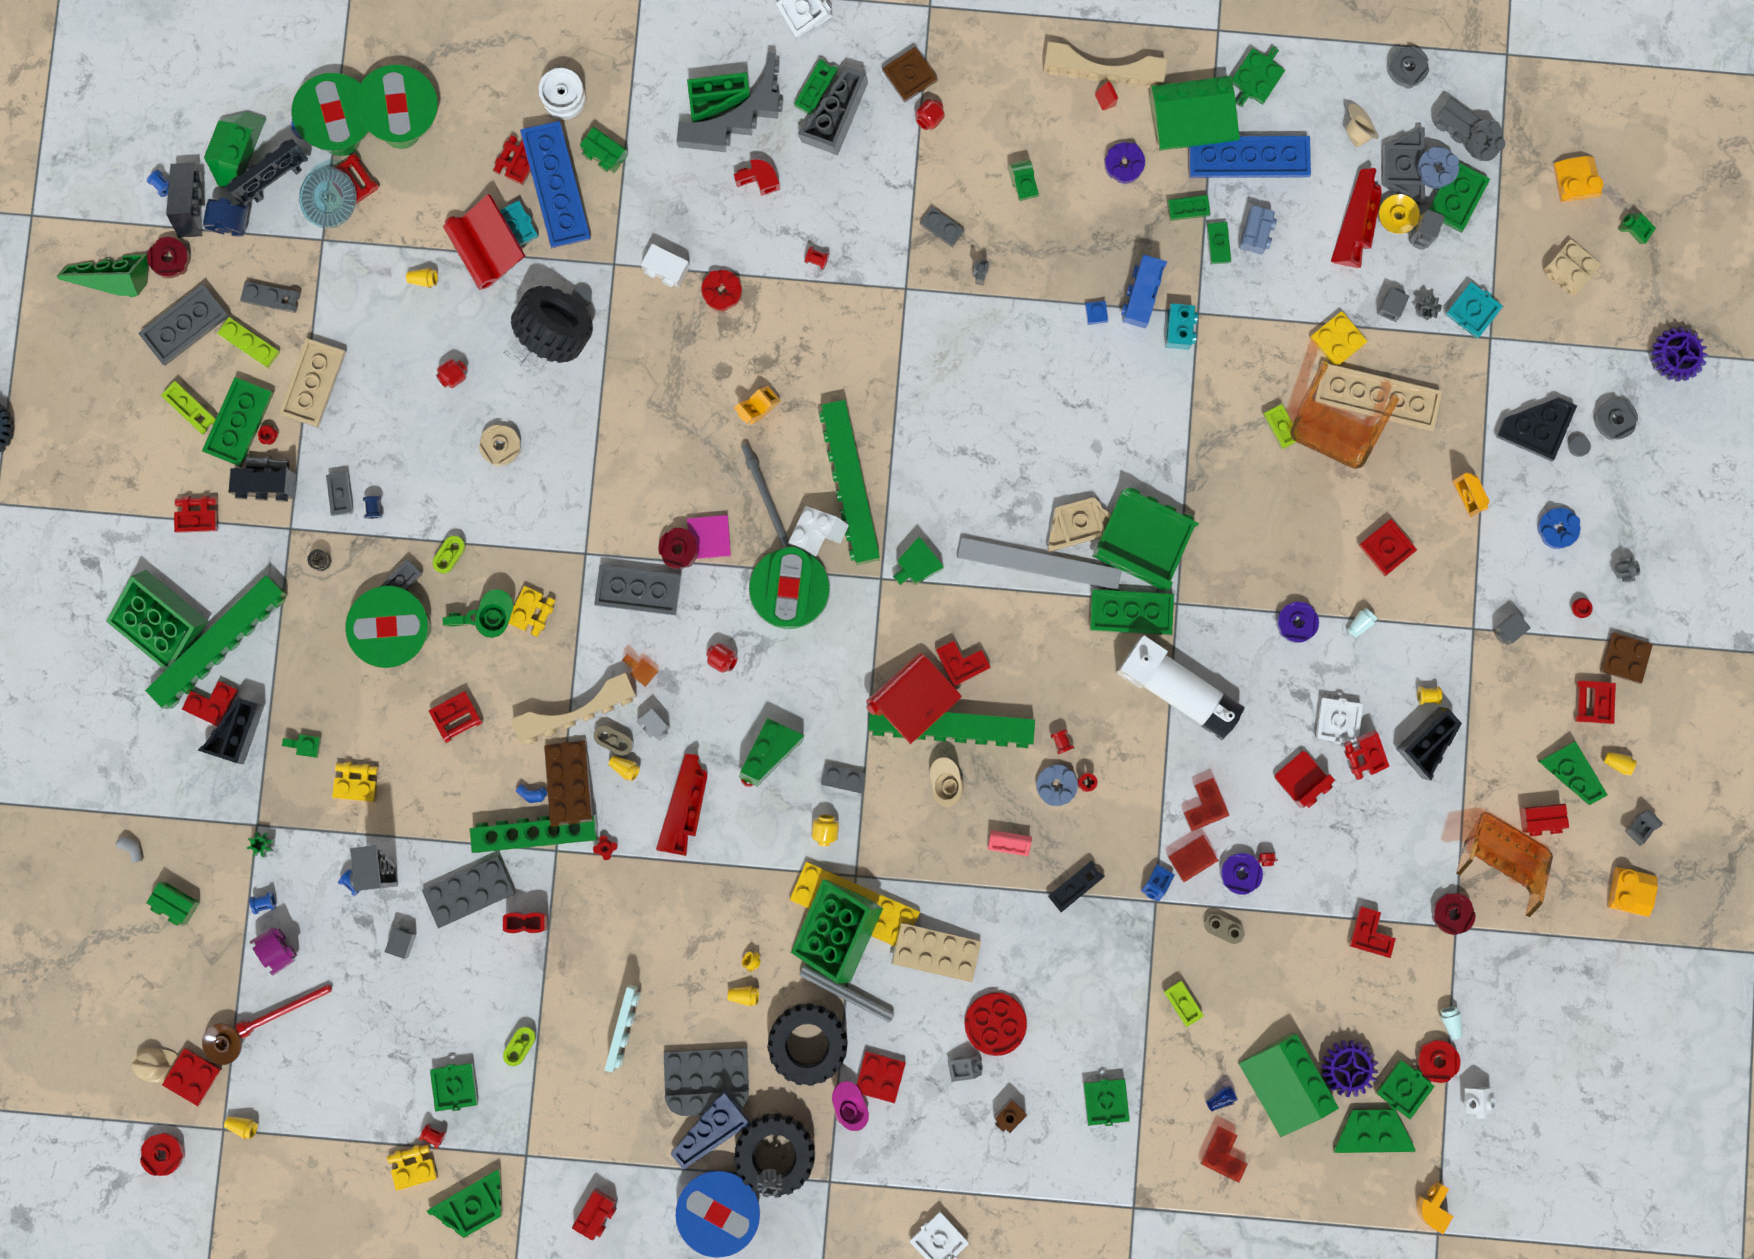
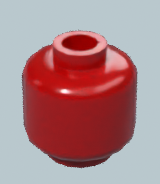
M925 100L915 112L916 123L924 130L935 129L945 117L942 103L938 100Z
M450 358L437 367L438 374H436V377L445 388L453 389L466 379L465 371L467 368L461 360L456 362L453 358Z
M724 643L712 645L706 652L708 665L720 673L732 671L737 664L736 651Z

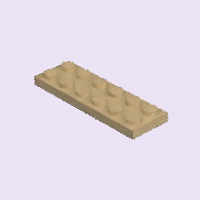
M1323 363L1313 403L1432 432L1435 428L1443 391Z

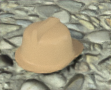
M1349 104L1348 110L1351 119L1346 127V132L1354 146L1360 147L1372 138L1378 139L1379 135L1365 110L1357 104Z
M946 757L936 759L930 768L934 799L942 807L954 806L960 800L965 787L960 777V771L953 760Z
M151 1047L142 1048L136 1052L132 1059V1070L138 1079L162 1084L179 1056L169 1050Z

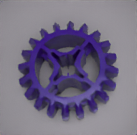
M1673 327L1669 329V332H1662V336H1658L1656 338L1657 342L1652 345L1655 350L1650 354L1655 356L1651 363H1657L1658 365L1655 367V370L1661 369L1660 376L1667 374V380L1674 378L1675 382H1679L1681 379L1687 381L1689 378L1696 377L1697 373L1703 370L1701 366L1707 363L1704 358L1708 354L1703 352V350L1707 349V346L1701 345L1704 339L1698 340L1696 338L1698 333L1696 332L1691 335V329L1689 328L1684 331L1683 327H1679L1677 330ZM1670 340H1680V343L1676 346L1667 345ZM1688 362L1691 364L1688 369L1678 368L1682 363L1686 364Z
M1341 1040V1048L1337 1043H1334L1335 1051L1327 1049V1052L1331 1055L1329 1057L1323 1056L1327 1064L1323 1063L1321 1067L1327 1069V1071H1323L1321 1074L1324 1077L1329 1076L1324 1082L1327 1085L1331 1084L1330 1090L1334 1091L1337 1089L1338 1095L1341 1096L1344 1092L1346 1097H1350L1352 1091V1094L1358 1097V1090L1365 1094V1086L1370 1089L1373 1087L1369 1081L1376 1082L1377 1079L1372 1076V1073L1376 1074L1378 1070L1372 1066H1376L1378 1062L1375 1060L1371 1061L1375 1056L1374 1053H1368L1369 1047L1367 1046L1362 1048L1361 1042H1357L1355 1045L1354 1040H1349L1347 1046L1346 1041ZM1347 1052L1343 1062L1335 1063L1340 1055ZM1354 1052H1357L1362 1057L1365 1067L1357 1065ZM1348 1064H1350L1351 1066L1357 1069H1353V1071H1350L1351 1073H1349L1348 1071L1342 1068H1346V1066H1349ZM1334 1070L1343 1073L1345 1085H1342L1337 1080ZM1364 1074L1359 1082L1352 1085L1356 1075Z

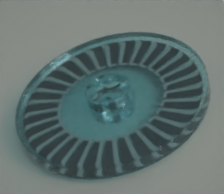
M322 167L311 172L303 181L299 192V203L302 213L309 222L322 228H335L345 223L352 215L356 205V190L350 177L343 171L333 167ZM326 194H329V195H330V196H329V199H330L329 202H328V201H325V200L327 199L326 196H325Z

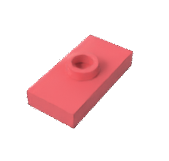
M991 830L988 850L1029 856L1032 837Z

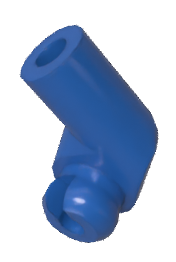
M521 784L516 789V792L528 803L542 802L547 796L546 789L542 787L538 788V790L530 791Z

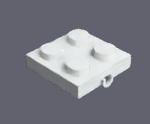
M1321 698L1316 739L1333 741L1332 743L1337 744L1351 741L1353 745H1358L1356 738L1359 737L1363 704L1347 702V699L1338 698V700Z
M941 1211L928 1223L925 1222L920 1227L921 1229L909 1240L925 1259H957L958 1254L969 1244Z

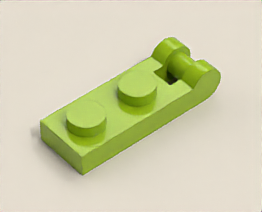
M176 381L161 394L202 435L207 432V428L211 424H214L216 418ZM202 414L205 419L199 423L197 419Z

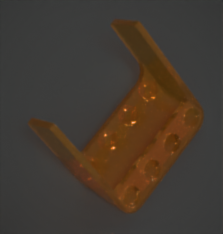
M1322 361L1298 408L1290 435L1294 441L1354 469L1361 468L1371 454L1399 401V397L1395 394L1391 396L1379 421L1375 425L1365 426L1313 400L1312 397L1328 368V363Z
M1483 812L1464 842L1456 874L1460 876L1473 862L1474 856L1479 858L1487 865L1494 867L1505 876L1514 879L1526 887L1530 897L1525 915L1531 917L1543 904L1553 855L1541 843L1496 816Z

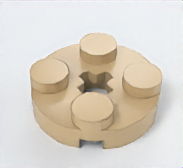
M493 425L482 433L479 450L483 458L495 466H505L512 463L521 452V442L519 436L512 428ZM498 440L500 442L505 441L503 450L495 449Z

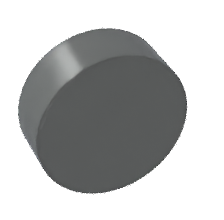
M579 286L572 291V298L577 299L582 307H587L591 303L592 294L588 288Z
M1577 436L1569 442L1568 448L1573 456L1582 457L1590 451L1591 443L1588 438Z

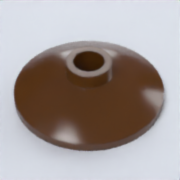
M218 1023L205 1031L202 1047L210 1061L218 1065H227L239 1057L242 1050V1041L234 1027L225 1023Z

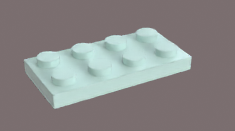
M630 985L626 988L604 1071L613 1073L622 1066L625 1054H622V1049L627 1046L630 1038V1033H627L628 1027L633 1025L636 1013H633V1008L638 1005L641 993L638 992V986Z

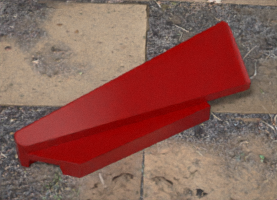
M1375 168L1361 169L1331 258V262L1334 264L1361 268L1363 248H1372L1382 194L1381 186L1375 184L1374 179L1377 172Z
M685 754L657 843V851L686 856L688 835L696 837L708 777L705 769H702L698 763V755Z

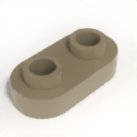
M600 726L594 732L593 737L598 745L618 755L625 756L633 750V741L630 737L608 726ZM602 733H608L607 740H602ZM621 742H626L627 747L625 749L620 748Z
M1210 914L1204 920V928L1208 933L1228 943H1240L1245 936L1241 925L1221 915ZM1213 921L1219 922L1218 928L1212 927ZM1234 929L1238 932L1236 937L1231 936V931Z

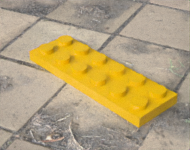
M808 862L805 863L790 897V901L810 909L823 879H827L860 894L883 908L871 936L894 947L900 923L914 926L920 914L915 909Z

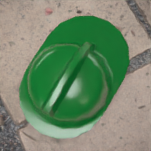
M499 589L490 590L481 599L475 617V626L481 635L495 638L505 632L513 612V601L507 592Z

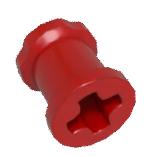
M810 246L804 263H812L824 270L830 253L815 250L813 246Z
M1067 729L1050 735L1051 739L1055 741L1058 755L1075 748L1070 743Z
M1086 773L1078 778L1077 783L1083 792H1090L1097 787L1098 781L1095 775ZM1086 777L1093 782L1092 785H1089V789L1086 785L1082 784Z
M427 1123L420 1134L419 1140H425L438 1149L447 1133L444 1131L440 1132L431 1127L430 1123Z

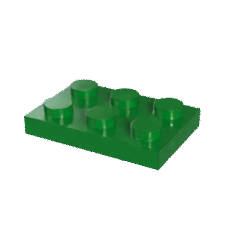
M1458 163L1459 172L1456 179L1450 185L1438 190L1428 210L1443 215L1445 217L1443 224L1462 233L1490 178Z

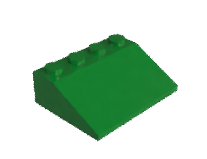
M1231 76L1151 86L1149 101L1160 151L1239 141L1236 100Z
M144 570L131 576L106 622L166 671L198 639L208 620L149 571Z
M823 879L791 953L837 984L851 982L883 908L860 894L827 879Z
M1293 1032L1238 1063L1280 1137L1312 1124L1339 1109L1299 1037Z

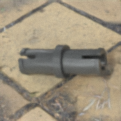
M247 456L246 468L260 470L270 468L272 471H281V468H287L289 470L290 461L289 459H275L271 456H265L264 458Z

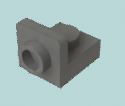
M978 1054L948 1061L952 1082L975 1079L982 1075L983 1065L981 1060H979Z

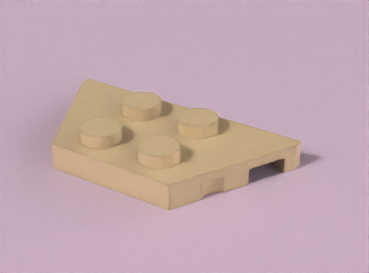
M1095 497L1056 507L1052 519L1047 548L1048 553L1100 539L1110 517L1109 512L1101 507V504Z

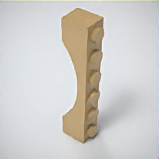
M1048 42L1043 72H1047L1052 76L1063 74L1073 79L1083 77L1089 81L1104 80L1110 81L1111 84L1125 83L1130 87L1146 86L1151 90V86L1164 84L1167 59L1146 56L1128 65L1105 66L1083 58L1068 44Z
M623 673L606 680L595 698L574 712L555 716L528 712L510 720L519 743L530 745L538 741L537 737L545 735L546 738L556 734V730L564 727L566 730L576 726L575 722L583 719L586 722L595 718L594 714L602 711L603 714L615 710L613 706L622 704V706L634 702L633 698L637 697L629 675Z

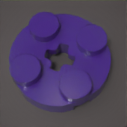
M1122 142L1114 145L1108 150L1104 162L1106 173L1111 179L1113 178L1122 184L1136 181L1145 167V156L1142 150L1135 143ZM1123 158L1130 161L1126 168L1119 163Z
M1293 602L1283 607L1278 614L1277 628L1279 634L1289 642L1303 643L1317 633L1319 617L1309 604ZM1297 617H1300V621H1303V625H1300L1299 628H1296L1295 624H1293V620H1296Z
M1237 853L1229 856L1224 861L1220 876L1222 884L1230 892L1246 895L1260 886L1263 879V870L1257 859L1252 855ZM1241 868H1244V872L1247 873V877H1243L1242 880H1240L1239 876L1236 875V872L1240 871Z

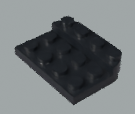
M293 139L286 140L273 153H267L262 158V161L256 165L249 166L240 177L233 178L226 188L242 205H247L251 200H255L258 203L263 200L259 192L290 170L296 175L302 171L299 166L303 162L308 161V157Z

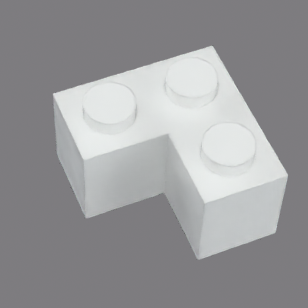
M805 506L788 543L813 556H817L825 538L841 544L849 525L836 516Z

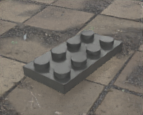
M201 284L138 334L162 365L166 366L226 320L229 315L208 288Z
M600 565L594 605L676 616L682 575Z
M500 856L422 890L438 928L516 894Z

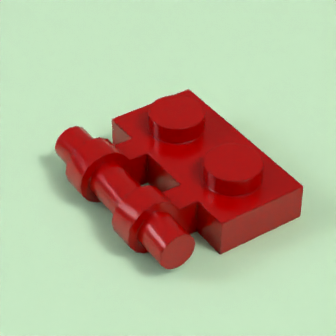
M510 135L508 141H505L502 146L504 149L500 157H497L494 162L496 165L493 168V172L500 174L502 169L505 168L507 169L504 174L506 178L524 186L531 172L524 144L521 141L519 147L516 146L517 138ZM510 153H515L511 162H508L507 159Z
M202 495L201 498L183 496L182 498L175 499V506H182V511L174 512L175 533L218 532L217 511L209 510L210 505L218 504L217 497ZM191 506H201V511H191Z
M1376 730L1356 738L1358 742L1356 747H1353L1351 741L1344 743V753L1350 761V770L1355 775L1356 780L1364 777L1362 772L1365 770L1370 775H1374L1390 767ZM1362 754L1364 761L1358 762L1357 756Z

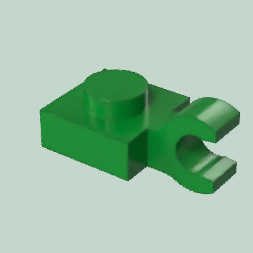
M471 610L466 616H461V613H448V617H442L443 626H475L472 616L477 614L478 610Z
M299 734L298 740L283 738L282 746L296 748V755L318 758L321 744L320 737Z

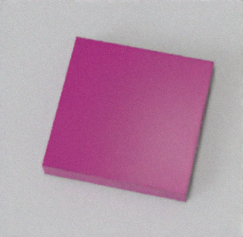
M728 515L687 519L688 530L699 539L697 559L731 557Z

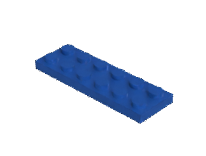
M560 121L520 129L551 249L590 240Z
M1240 136L1239 141L1189 147V178H1304L1311 176L1310 136Z

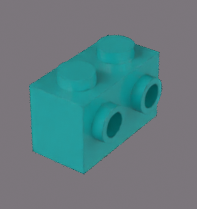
M1170 304L1168 308L1165 348L1189 350L1192 344L1196 343V332H1193L1194 324H1197L1198 312H1195L1194 305Z

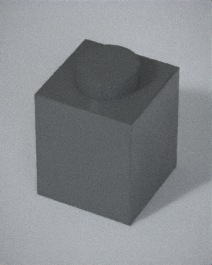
M1390 288L1377 314L1397 322L1410 296L1405 294V291L1400 288Z
M1517 612L1510 615L1494 631L1497 633L1495 635L1502 644L1510 645L1531 629V627Z
M400 925L399 928H393L384 952L403 959L408 958L417 934L412 933V929Z

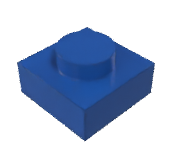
M1106 301L1085 304L1088 325L1108 323Z

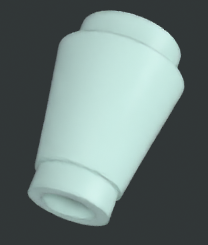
M1367 608L1363 611L1360 610L1347 631L1357 638L1375 625V621L1378 618Z
M1455 1006L1442 1009L1440 1018L1450 1038L1459 1039L1463 1037L1461 1012Z

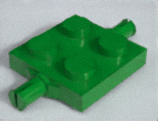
M1272 46L1267 55H1263L1252 48L1233 76V85L1242 93L1236 101L1237 105L1240 103V107H1243L1248 98L1254 99L1263 105L1286 71L1273 61L1279 52L1278 49L1275 50L1276 47Z

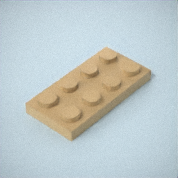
M306 338L278 414L319 428L346 352Z
M900 923L891 964L972 982L981 941Z

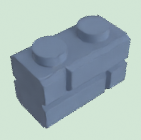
M1251 206L1239 247L1241 250L1251 251L1260 255L1266 249L1269 250L1272 238L1269 237L1270 230L1274 231L1277 219L1274 218V211Z

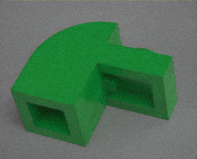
M1030 159L1010 163L1008 171L1012 186L1016 188L1018 200L1023 201L1039 197L1034 177L1035 172Z

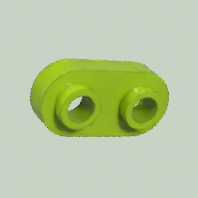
M450 536L444 541L432 562L433 568L437 572L448 574L453 570L465 551L466 546L463 539L458 536ZM455 543L459 545L457 550L452 549V545ZM446 560L448 563L447 566L444 568L441 567L442 561Z
M525 1026L515 1032L503 1053V1060L507 1065L518 1066L524 1061L536 1041V1033L532 1028ZM524 1033L529 1035L528 1041L523 1040L522 1035ZM513 1051L518 1053L517 1059L512 1058L511 1053Z

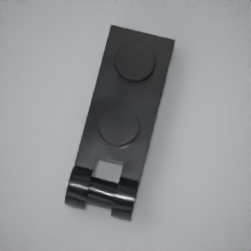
M1093 860L1089 861L1047 896L1060 913L1105 877L1103 872H1099L1095 867L1096 864ZM1088 871L1093 876L1090 881L1084 876Z

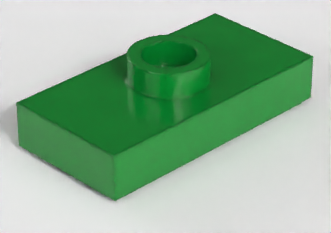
M1208 195L1169 199L1167 201L1170 221L1211 215Z
M1228 222L1208 223L1206 227L1210 265L1231 263Z

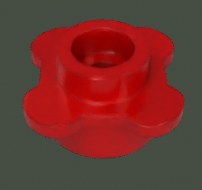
M601 836L599 843L593 847V852L601 855L604 860H610L611 854L617 850L618 845L615 842L609 841L607 836Z

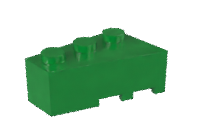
M747 72L687 79L692 122L706 121L744 103L750 97Z
M767 718L740 771L739 778L758 787L803 742L804 735Z

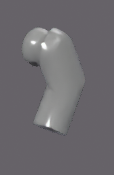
M121 837L117 840V848L129 852L132 863L142 861L137 841L129 837Z

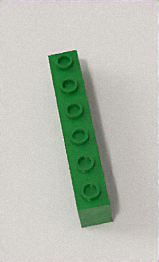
M592 815L593 821L579 823L581 829L577 834L571 832V824L560 825V832L557 836H553L550 833L549 816L537 817V821L529 822V818L516 819L517 823L508 824V820L496 821V826H488V822L476 823L475 828H469L471 853L599 840L597 817ZM533 826L539 829V835L536 838H532L529 834V830ZM513 828L518 831L516 840L509 838V831ZM491 831H495L498 835L497 840L493 843L488 839V834Z

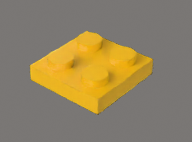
M1343 311L1310 336L1314 344L1330 363L1335 366L1342 364L1368 342Z

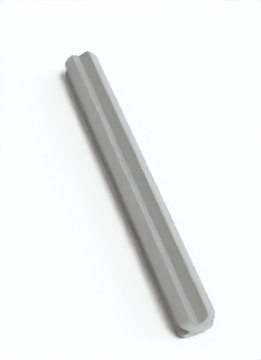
M803 966L800 972L801 977L888 1023L892 1021L894 1012L839 983L837 984L821 973Z

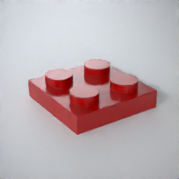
M1392 519L1388 520L1358 545L1384 577L1417 551L1415 546Z
M184 1048L162 1083V1086L198 1107L222 1069L188 1048Z
M865 1051L857 1081V1087L861 1094L895 1104L906 1062Z

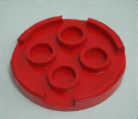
M999 992L987 993L978 997L969 1006L964 1021L965 1032L970 1043L980 1052L992 1056L1006 1055L1014 1051L1025 1037L1027 1030L1026 1014L1022 1006L1011 996Z

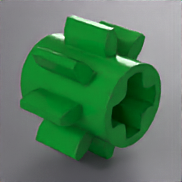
M255 832V838H248L250 846L247 849L254 851L252 856H257L260 852L262 857H266L267 851H273L271 843L275 841L268 839L269 833H264L261 837L260 832ZM263 841L264 845H262L261 848H258L257 844H260V842Z

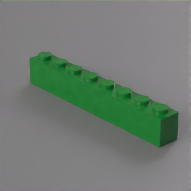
M841 400L822 404V411H818L820 422L825 423L826 430L823 431L825 443L829 442L831 449L827 450L829 463H834L835 470H831L833 482L838 481L839 489L836 490L838 502L842 501L843 509L840 510L842 521H846L849 525L845 537L846 541H851L852 549H848L850 559L855 561L856 566L880 561L846 401Z
M265 575L145 690L147 694L161 708H174L180 702L179 698L184 694L190 693L195 688L194 684L199 679L203 680L210 673L209 670L214 665H219L225 659V654L235 650L240 645L239 641L244 636L251 635L255 631V626L259 622H264L270 616L269 612L275 607H280L285 602L284 598L288 594L271 577Z
M945 712L916 740H926L927 736L934 737V741L946 742V738L955 739L954 743H967V740H975L977 745H987V742H996L995 746L1008 747V743L1016 744V748L1028 749L1029 745L1034 744L1035 719ZM870 713L868 732H872V736L884 737L885 733L893 734V738H904L883 714L878 716Z

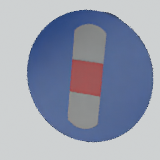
M714 1171L696 1177L683 1189L678 1198L675 1217L678 1231L691 1249L704 1256L720 1258L736 1254L751 1242L759 1226L760 1207L755 1193L751 1191L752 1188L749 1185L746 1186L742 1182L743 1179L728 1172Z

